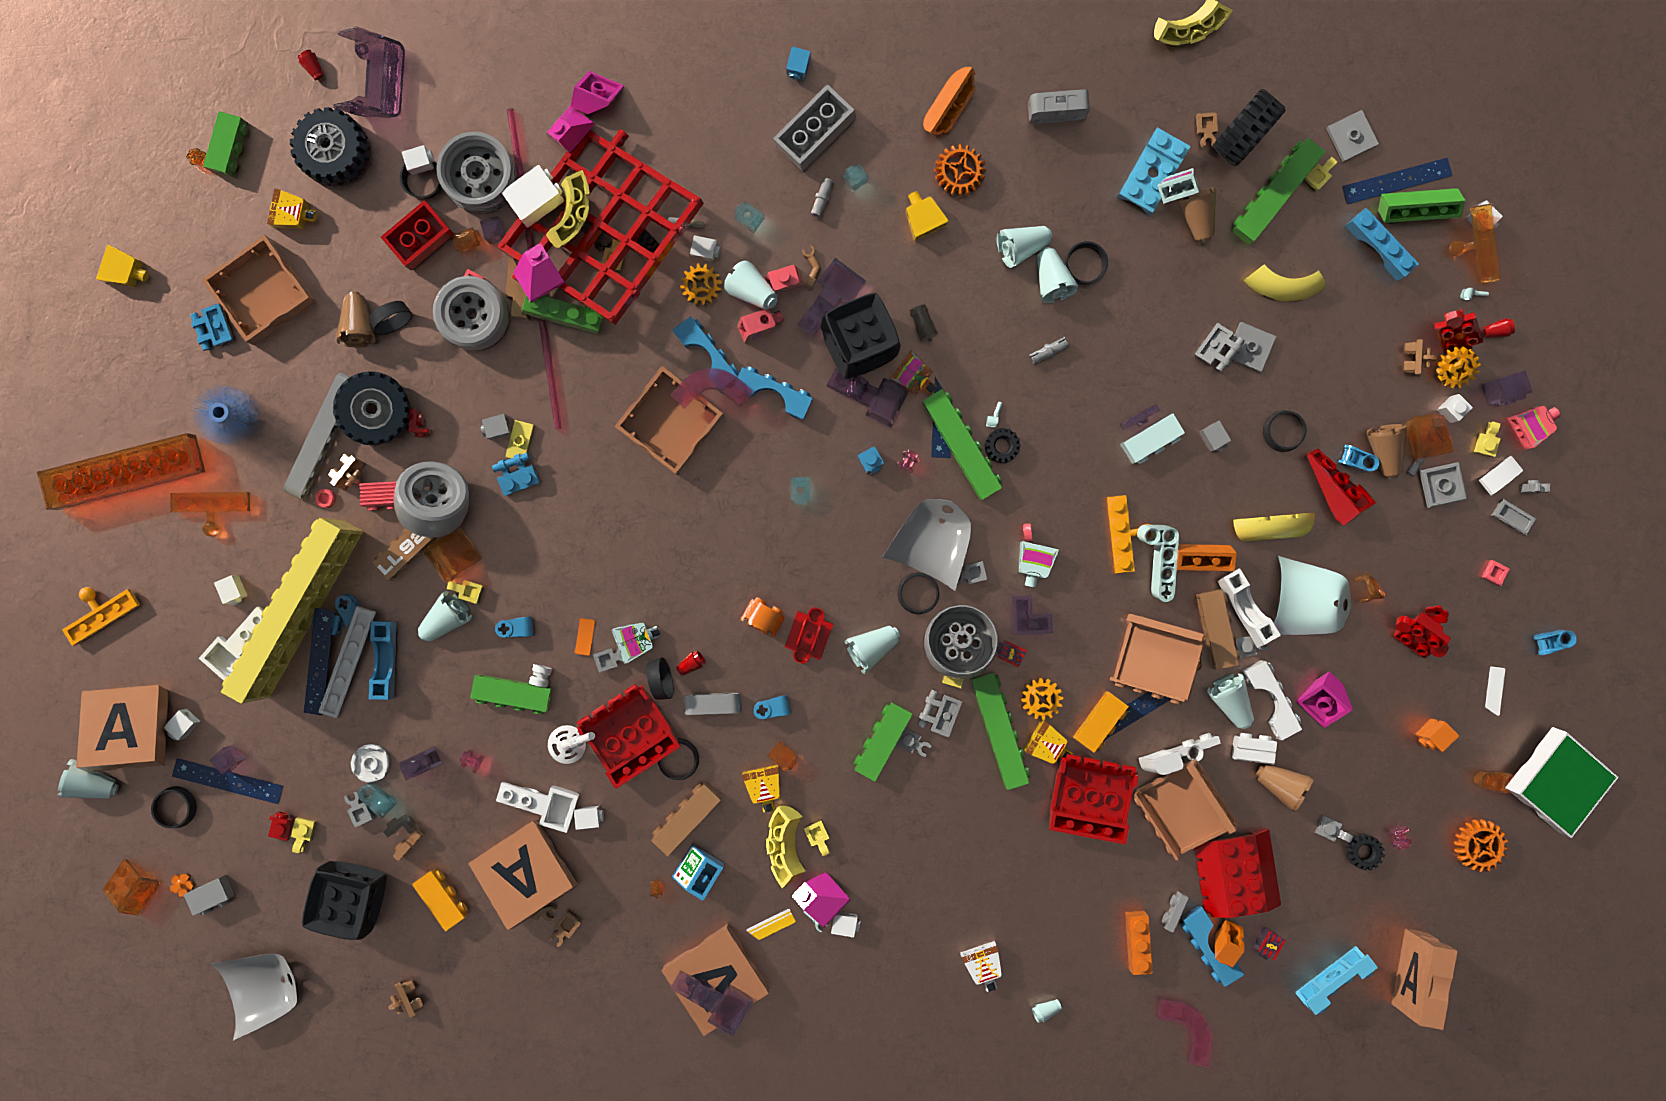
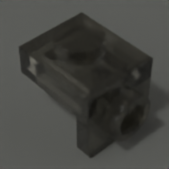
M404 815L398 820L394 818L386 824L388 828L383 833L388 838L403 826L409 834H412L418 828L412 817Z

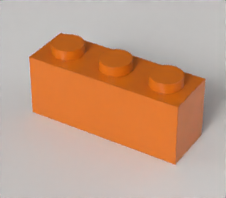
M1179 544L1177 570L1235 571L1237 553L1231 545Z
M1145 911L1125 912L1129 970L1133 975L1153 974L1149 915Z

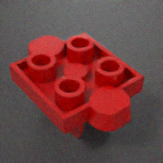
M1460 308V311L1444 313L1445 321L1434 324L1444 354L1447 353L1448 349L1453 352L1454 347H1457L1459 350L1462 347L1472 350V346L1484 343L1475 312L1465 315L1463 309Z
M811 608L808 614L797 611L785 648L794 650L793 658L798 663L805 664L809 661L810 657L821 660L833 623L824 621V611L819 608Z
M1420 613L1414 619L1407 616H1401L1397 619V630L1393 637L1425 659L1431 654L1439 658L1447 654L1449 650L1447 644L1451 637L1443 632V627L1425 613Z

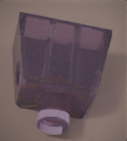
M432 747L398 764L407 781L443 763L436 748Z

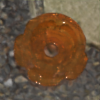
M198 148L189 150L186 158L189 159L190 164L200 165L204 163L206 153Z
M659 879L651 881L650 896L657 899L658 895H662L663 883H659Z

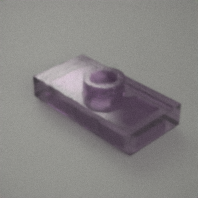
M1155 404L1122 422L1120 426L1125 430L1137 423L1139 427L1148 422L1147 417L1157 413L1160 409Z

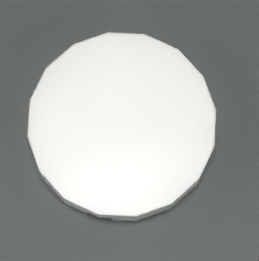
M367 744L355 751L351 760L353 773L358 779L368 783L377 782L384 778L389 772L391 765L390 756L387 751L376 744Z

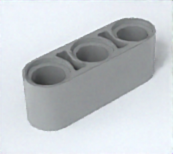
M740 693L684 695L685 715L740 713Z

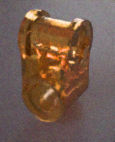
M1479 770L1473 775V782L1476 786L1487 790L1512 794L1506 789V786L1515 775L1498 771ZM1487 776V779H1488V780H1487V782L1484 784V783H1483V780H1484V778Z

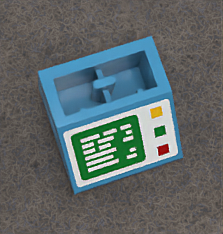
M692 844L672 878L687 892L703 901L725 863Z

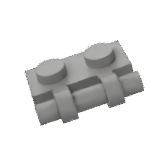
M1217 323L1199 347L1195 356L1212 366L1215 360L1219 361L1220 364L1216 369L1222 373L1226 367L1231 365V360L1235 354L1241 351V346L1245 340L1238 337L1233 342L1230 339L1234 333ZM1225 346H1228L1230 350L1224 357L1220 353L1223 351Z
M931 690L930 695L926 697L925 702L927 703L924 711L920 713L919 718L921 719L918 726L925 728L927 722L933 723L931 731L949 737L962 701L945 694L942 701L936 699L939 692ZM934 705L939 707L936 717L930 716Z

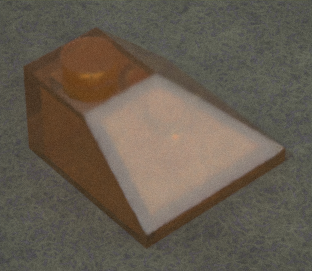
M1426 414L1416 416L1405 423L1415 460L1454 452L1444 415Z

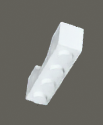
M1240 568L1217 581L1223 592L1226 593L1227 599L1257 648L1281 636L1272 620L1266 617L1256 606L1250 593V584Z
M1260 660L1241 670L1249 688L1264 689L1271 695L1274 701V712L1268 720V724L1276 739L1284 740L1301 731V720L1296 713H1293L1291 709L1292 703L1289 698L1284 696L1281 682L1275 679L1272 665L1269 662Z

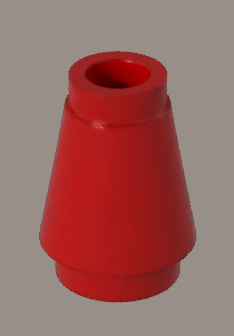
M310 49L298 55V63L314 80H318L325 75L316 54L312 53Z
M1504 318L1483 327V333L1485 338L1510 337L1511 334L1515 333V325L1512 319Z
M698 650L692 651L676 669L681 676L703 668L706 661Z

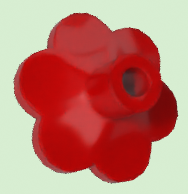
M1436 605L1425 609V614L1439 624L1448 622L1449 612L1443 610L1441 606Z

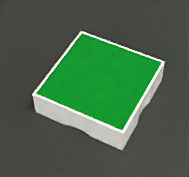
M1552 727L1537 746L1532 757L1520 768L1506 786V789L1521 802L1533 808L1538 816L1557 832L1572 838L1619 777L1570 734Z

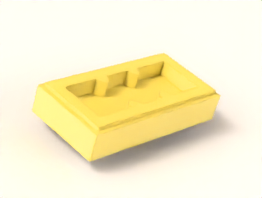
M517 420L514 421L505 457L514 458L516 454L528 453L535 425Z

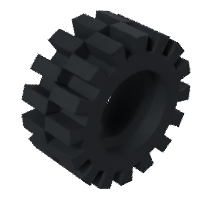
M646 229L636 240L637 244L652 253L659 246V243Z
M1005 428L993 431L985 441V451H987L988 457L997 463H1007L1013 460L1021 447L1020 439L1016 436L1017 434L1012 432L1011 429ZM1004 438L1009 441L1010 449L1008 452L1000 453L996 450L995 444L998 439Z
M1368 834L1354 835L1355 838H1352L1351 843L1346 845L1348 847V850L1345 849V853L1348 854L1346 856L1347 859L1350 860L1352 865L1365 871L1367 869L1373 870V867L1378 868L1377 864H1382L1383 862L1381 857H1385V854L1382 853V851H1385L1384 847H1381L1383 844L1377 838ZM1363 845H1369L1372 849V854L1367 859H1361L1358 854L1359 848Z

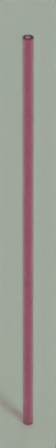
M513 108L507 109V117L518 180L524 175L515 111ZM526 227L527 249L530 250L535 247L533 230L530 227ZM538 318L554 428L557 430L562 429L547 323L546 320Z

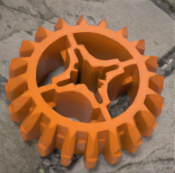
M959 144L957 150L952 145L951 152L946 148L944 154L939 155L940 160H937L935 163L938 166L934 169V173L938 174L935 180H942L939 183V187L945 185L944 192H948L949 189L952 190L951 196H954L955 191L958 192V197L962 196V191L968 196L969 189L973 193L976 192L975 186L981 187L982 183L980 181L985 179L983 173L986 172V168L982 167L985 165V161H979L982 155L978 154L975 156L976 149L970 152L969 145L962 149V144ZM961 157L957 163H947L952 158ZM967 159L974 165L975 172L967 166ZM963 163L962 174H960L959 178H957L958 168ZM945 169L954 176L953 182L946 176ZM963 178H973V180L966 184H959Z
M1481 819L1479 822L1472 820V825L1468 822L1465 823L1466 829L1459 828L1462 833L1461 835L1455 834L1459 840L1453 842L1454 845L1458 846L1454 851L1459 853L1457 858L1462 861L1464 866H1468L1471 870L1476 869L1478 872H1482L1483 869L1489 872L1490 867L1497 869L1496 863L1503 864L1501 857H1507L1503 852L1509 848L1504 846L1508 840L1503 838L1505 833L1500 831L1499 826L1494 825L1493 822H1486ZM1480 831H1487L1485 834H1482L1479 837L1474 836L1476 833ZM1478 842H1480L1483 845L1482 847L1485 850L1480 849L1481 847H1479L1480 844ZM1484 854L1488 855L1485 859L1476 860L1477 857L1480 858Z

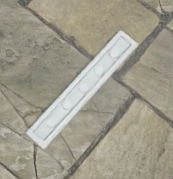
M360 606L356 607L318 713L338 718L368 636L371 622H373L376 614L375 611Z

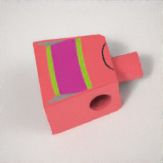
M795 265L771 271L765 277V280L777 295L805 287L800 269Z
M764 309L741 317L737 326L744 343L773 332L776 324L783 322L784 319L780 310L771 313L769 309Z
M1539 406L1510 416L1507 419L1524 449H1531L1557 430L1554 420L1560 418L1561 414L1555 407L1547 411L1545 406Z

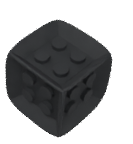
M877 293L867 294L837 306L824 314L821 319V330L825 343L837 369L844 379L854 378L879 368L896 358L899 354L901 344L896 328Z
M328 861L316 869L309 886L303 911L302 926L307 930L341 939L361 940L372 932L380 913L386 887V874L374 868L342 861Z

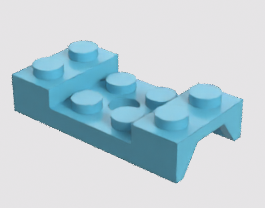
M1157 127L1117 198L1129 200L1141 207L1150 216L1161 199L1157 185L1166 177L1175 174L1191 146ZM1148 169H1156L1158 176L1155 178L1150 177Z
M1355 946L1295 993L1315 1015L1321 1014L1331 1004L1327 996L1334 995L1340 986L1351 982L1355 975L1362 980L1369 978L1378 967L1368 954L1364 956Z

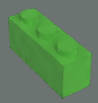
M218 111L203 167L209 171L232 177L233 172L237 169L238 155L243 149L242 141L248 131V122L241 117Z

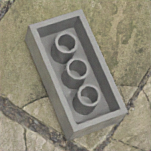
M827 84L773 138L774 143L803 172L856 119L855 110Z

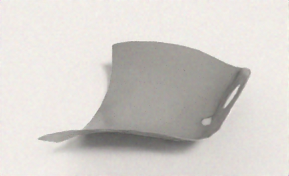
M927 499L918 504L911 512L882 558L910 566L941 581L956 591L971 535L970 520L960 507L950 500ZM948 505L953 508L954 512L951 514L945 513L942 507ZM939 519H944L946 522L941 524Z
M264 954L209 963L224 978L230 992L235 1012L233 1041L280 1018L292 1010L297 1003L294 976L284 957L279 954ZM288 974L291 976L293 985L289 982ZM283 976L286 981L285 983L281 982V977Z

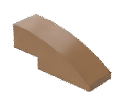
M509 258L505 296L512 300L511 317L530 321L529 315L521 313L526 294L521 285L511 277L518 264L513 258Z

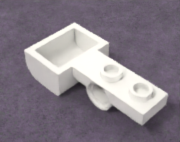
M256 607L228 640L224 636L217 637L199 659L221 679L225 680L227 676L231 675L234 662L238 658L240 659L244 644L250 641L253 636V628L261 622L263 618L261 615L264 610L261 607Z
M1211 733L1199 736L1200 739L1198 740L1189 739L1183 741L1181 746L1138 758L1140 766L1146 772L1162 775L1181 770L1183 768L1182 759L1191 761L1196 758L1200 761L1203 758L1204 749L1221 744L1219 736H1212ZM1191 748H1192L1193 751H1194V754H1193L1192 757H1190V755H1189V751H1190Z
M502 782L496 801L542 815L539 825L567 833L579 794L561 787L552 786L549 794L545 795L531 788Z

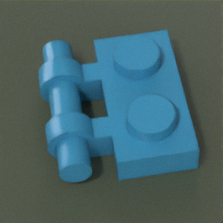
M218 303L201 309L202 318L199 317L197 312L190 314L192 319L191 325L196 330L197 341L203 351L211 349L209 345L211 340L216 347L234 341L221 304ZM205 324H206L207 329H208V331H209L208 334H205V331H204V329H203V326H204Z
M519 453L514 455V458L498 461L497 464L492 465L494 473L498 471L503 473V476L498 477L497 480L504 496L541 482L534 464L526 467L525 461L530 460L528 453L522 455ZM514 465L519 467V470L510 472L509 467Z

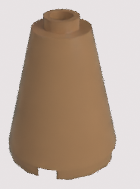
M1215 187L1205 191L1199 190V193L1177 200L1195 240H1199L1200 243L1211 241V237L1215 235Z
M349 292L343 301L336 341L338 344H340V341L344 342L346 347H366V343L371 342L372 345L376 342V334L369 321L370 315L365 298L359 292Z
M1402 424L1380 426V429L1377 431L1374 428L1367 430V437L1374 455L1379 459V468L1382 475L1387 476L1388 479L1399 477V474L1403 471L1407 425L1402 427Z
M1270 764L1261 765L1256 773L1258 776L1257 781L1294 812L1305 799L1304 796L1309 791L1314 780L1310 776Z

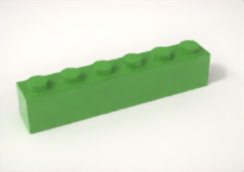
M1306 138L1303 142L1299 141L1292 149L1294 151L1291 157L1288 155L1280 164L1283 166L1279 172L1276 170L1270 176L1269 180L1271 182L1267 187L1263 185L1257 193L1259 196L1255 202L1251 200L1246 206L1245 210L1247 212L1245 215H1239L1234 221L1233 225L1235 227L1232 232L1248 245L1256 240L1326 152L1311 139Z
M941 389L923 400L922 404L981 501L1001 489L1000 484H1002V481L998 474L994 475L990 469L993 467L987 457L984 458L981 454L983 449L979 442H974L971 435L973 433L967 424H963L961 412L958 408L954 409L952 406V397L948 391L944 392Z
M989 672L970 678L1005 788L1010 790L1029 784L1028 778L1031 775L1028 767H1024L1022 762L1025 757L1022 748L1018 749L1016 741H1019L1017 732L1011 728L1010 723L1013 722L1010 711L1006 712L1004 706L1007 704L1004 693H1000L998 687L1001 686L999 676L994 675V672Z

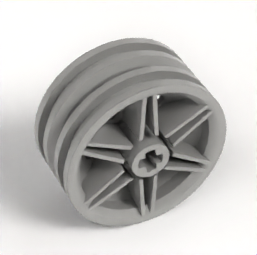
M482 132L462 133L446 143L438 157L437 176L439 182L449 197L460 208L468 212L483 214L493 212L508 202L501 192L517 181V171L508 152L496 138ZM485 154L490 155L488 160L484 159ZM466 155H471V157L464 160ZM457 171L461 172V177L459 178L455 176ZM501 171V174L499 176L494 175L497 172ZM486 186L492 188L490 193H486ZM472 189L470 194L466 193V191Z

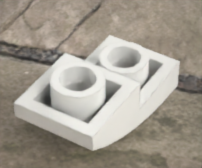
M1510 456L1483 476L1479 482L1490 495H1493L1524 470Z

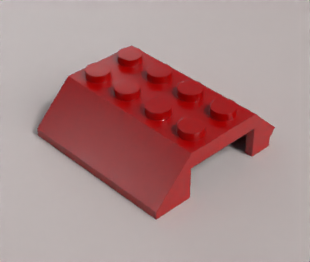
M636 684L632 685L624 691L626 696L623 697L620 693L608 701L609 707L604 704L591 712L592 718L587 715L577 722L579 735L582 736L590 732L595 734V738L588 741V743L607 771L605 774L615 790L681 747L672 727L651 695L642 685L640 687Z
M1067 754L1066 758L1062 757L1057 769L1050 805L1049 830L1126 845L1129 831L1127 819L1133 788L1137 787L1139 779L1136 767L1122 765L1119 768V764L1103 761L1102 765H1100V760L1084 757V760L1081 761V756Z
M1269 829L1250 831V835L1218 840L1211 839L1195 847L1196 858H1202V860L1197 861L1199 877H1205V879L1200 880L1202 896H1208V898L1203 899L1204 910L1206 913H1211V917L1233 918L1266 913L1281 906Z

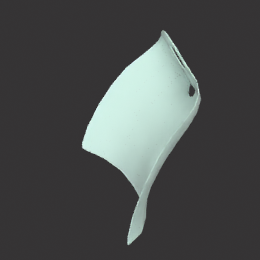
M1278 556L1281 564L1282 582L1280 602L1274 625L1280 635L1328 634L1341 630L1351 609V594L1347 579L1336 572ZM1345 599H1347L1348 606L1347 609L1344 611L1343 602ZM1336 600L1339 601L1338 607L1334 605V601Z

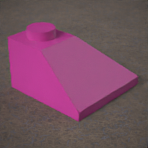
M588 71L574 86L570 107L577 109L581 113L590 114L609 106L623 90L624 85Z
M569 106L546 132V135L567 152L571 153L595 124L579 111Z
M541 243L523 253L513 272L531 303L565 283Z
M1330 671L1318 678L1297 700V703L1323 728H1326L1352 711L1344 685Z
M827 872L805 882L792 896L802 909L824 928L851 900Z

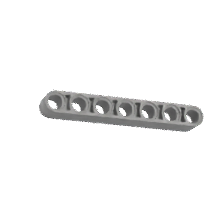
M341 372L335 377L284 485V492L301 500L307 496L339 428L333 415V401L338 388L346 379L350 378V376Z

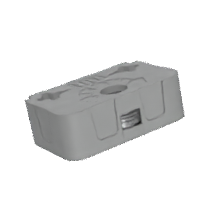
M1088 90L1035 93L1030 96L1028 101L1029 123L1032 124L1080 121L1086 119L1090 111Z

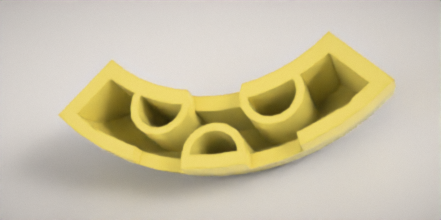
M1207 0L1195 14L1178 21L1158 18L1154 29V37L1156 40L1170 45L1199 42L1214 30H1218L1233 10L1215 0Z
M583 170L566 177L561 183L566 202L564 216L561 222L551 228L546 234L549 241L556 248L565 245L579 232L588 215L589 187Z
M1265 264L1244 280L1250 288L1260 295H1265L1282 302L1304 300L1320 293L1326 288V282L1319 270L1304 278L1291 279L1275 274Z
M1315 513L1270 516V520L1268 517L1233 520L1238 538L1244 542L1304 536L1311 531L1315 521Z
M778 806L774 811L768 826L770 827L769 838L766 839L767 854H770L772 862L771 870L782 888L795 882L806 871L799 861L795 846L796 830L803 816L788 806Z

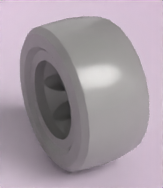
M463 276L449 281L437 293L433 305V318L438 331L448 342L461 349L475 351L491 347L502 338L509 323V309L505 297L492 283L479 277ZM466 297L472 298L471 303H465ZM481 300L485 301L484 307L479 306ZM461 307V313L456 314L455 308ZM477 311V316L474 319L470 317L471 314ZM464 321L465 326L459 327L458 323ZM473 325H479V328L472 330Z
M432 461L414 464L407 468L396 482L393 496L396 516L404 528L416 535L432 538L450 534L462 524L468 511L469 491L465 478L459 471L444 463ZM430 487L431 490L427 491L424 488ZM442 490V491H445L446 493H445V494H439V491ZM414 495H420L421 497L416 499Z
M956 605L939 612L929 623L924 637V649L930 664L942 675L953 679H968L984 672L992 663L998 647V636L990 618L977 608L967 605ZM952 627H959V631L953 632ZM966 628H969L973 633L969 634ZM946 636L950 638V643L948 644L943 642V638ZM958 637H963V638H965V639H966V640H965V641H966V644H965V643L959 644V643H958L959 639H957V638H958ZM974 640L978 642V647L976 648L972 646V641ZM950 650H955V657L949 655ZM969 652L971 657L966 659L963 657V653Z

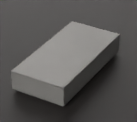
M1505 499L1500 500L1491 515L1522 535H1527L1536 521V518Z

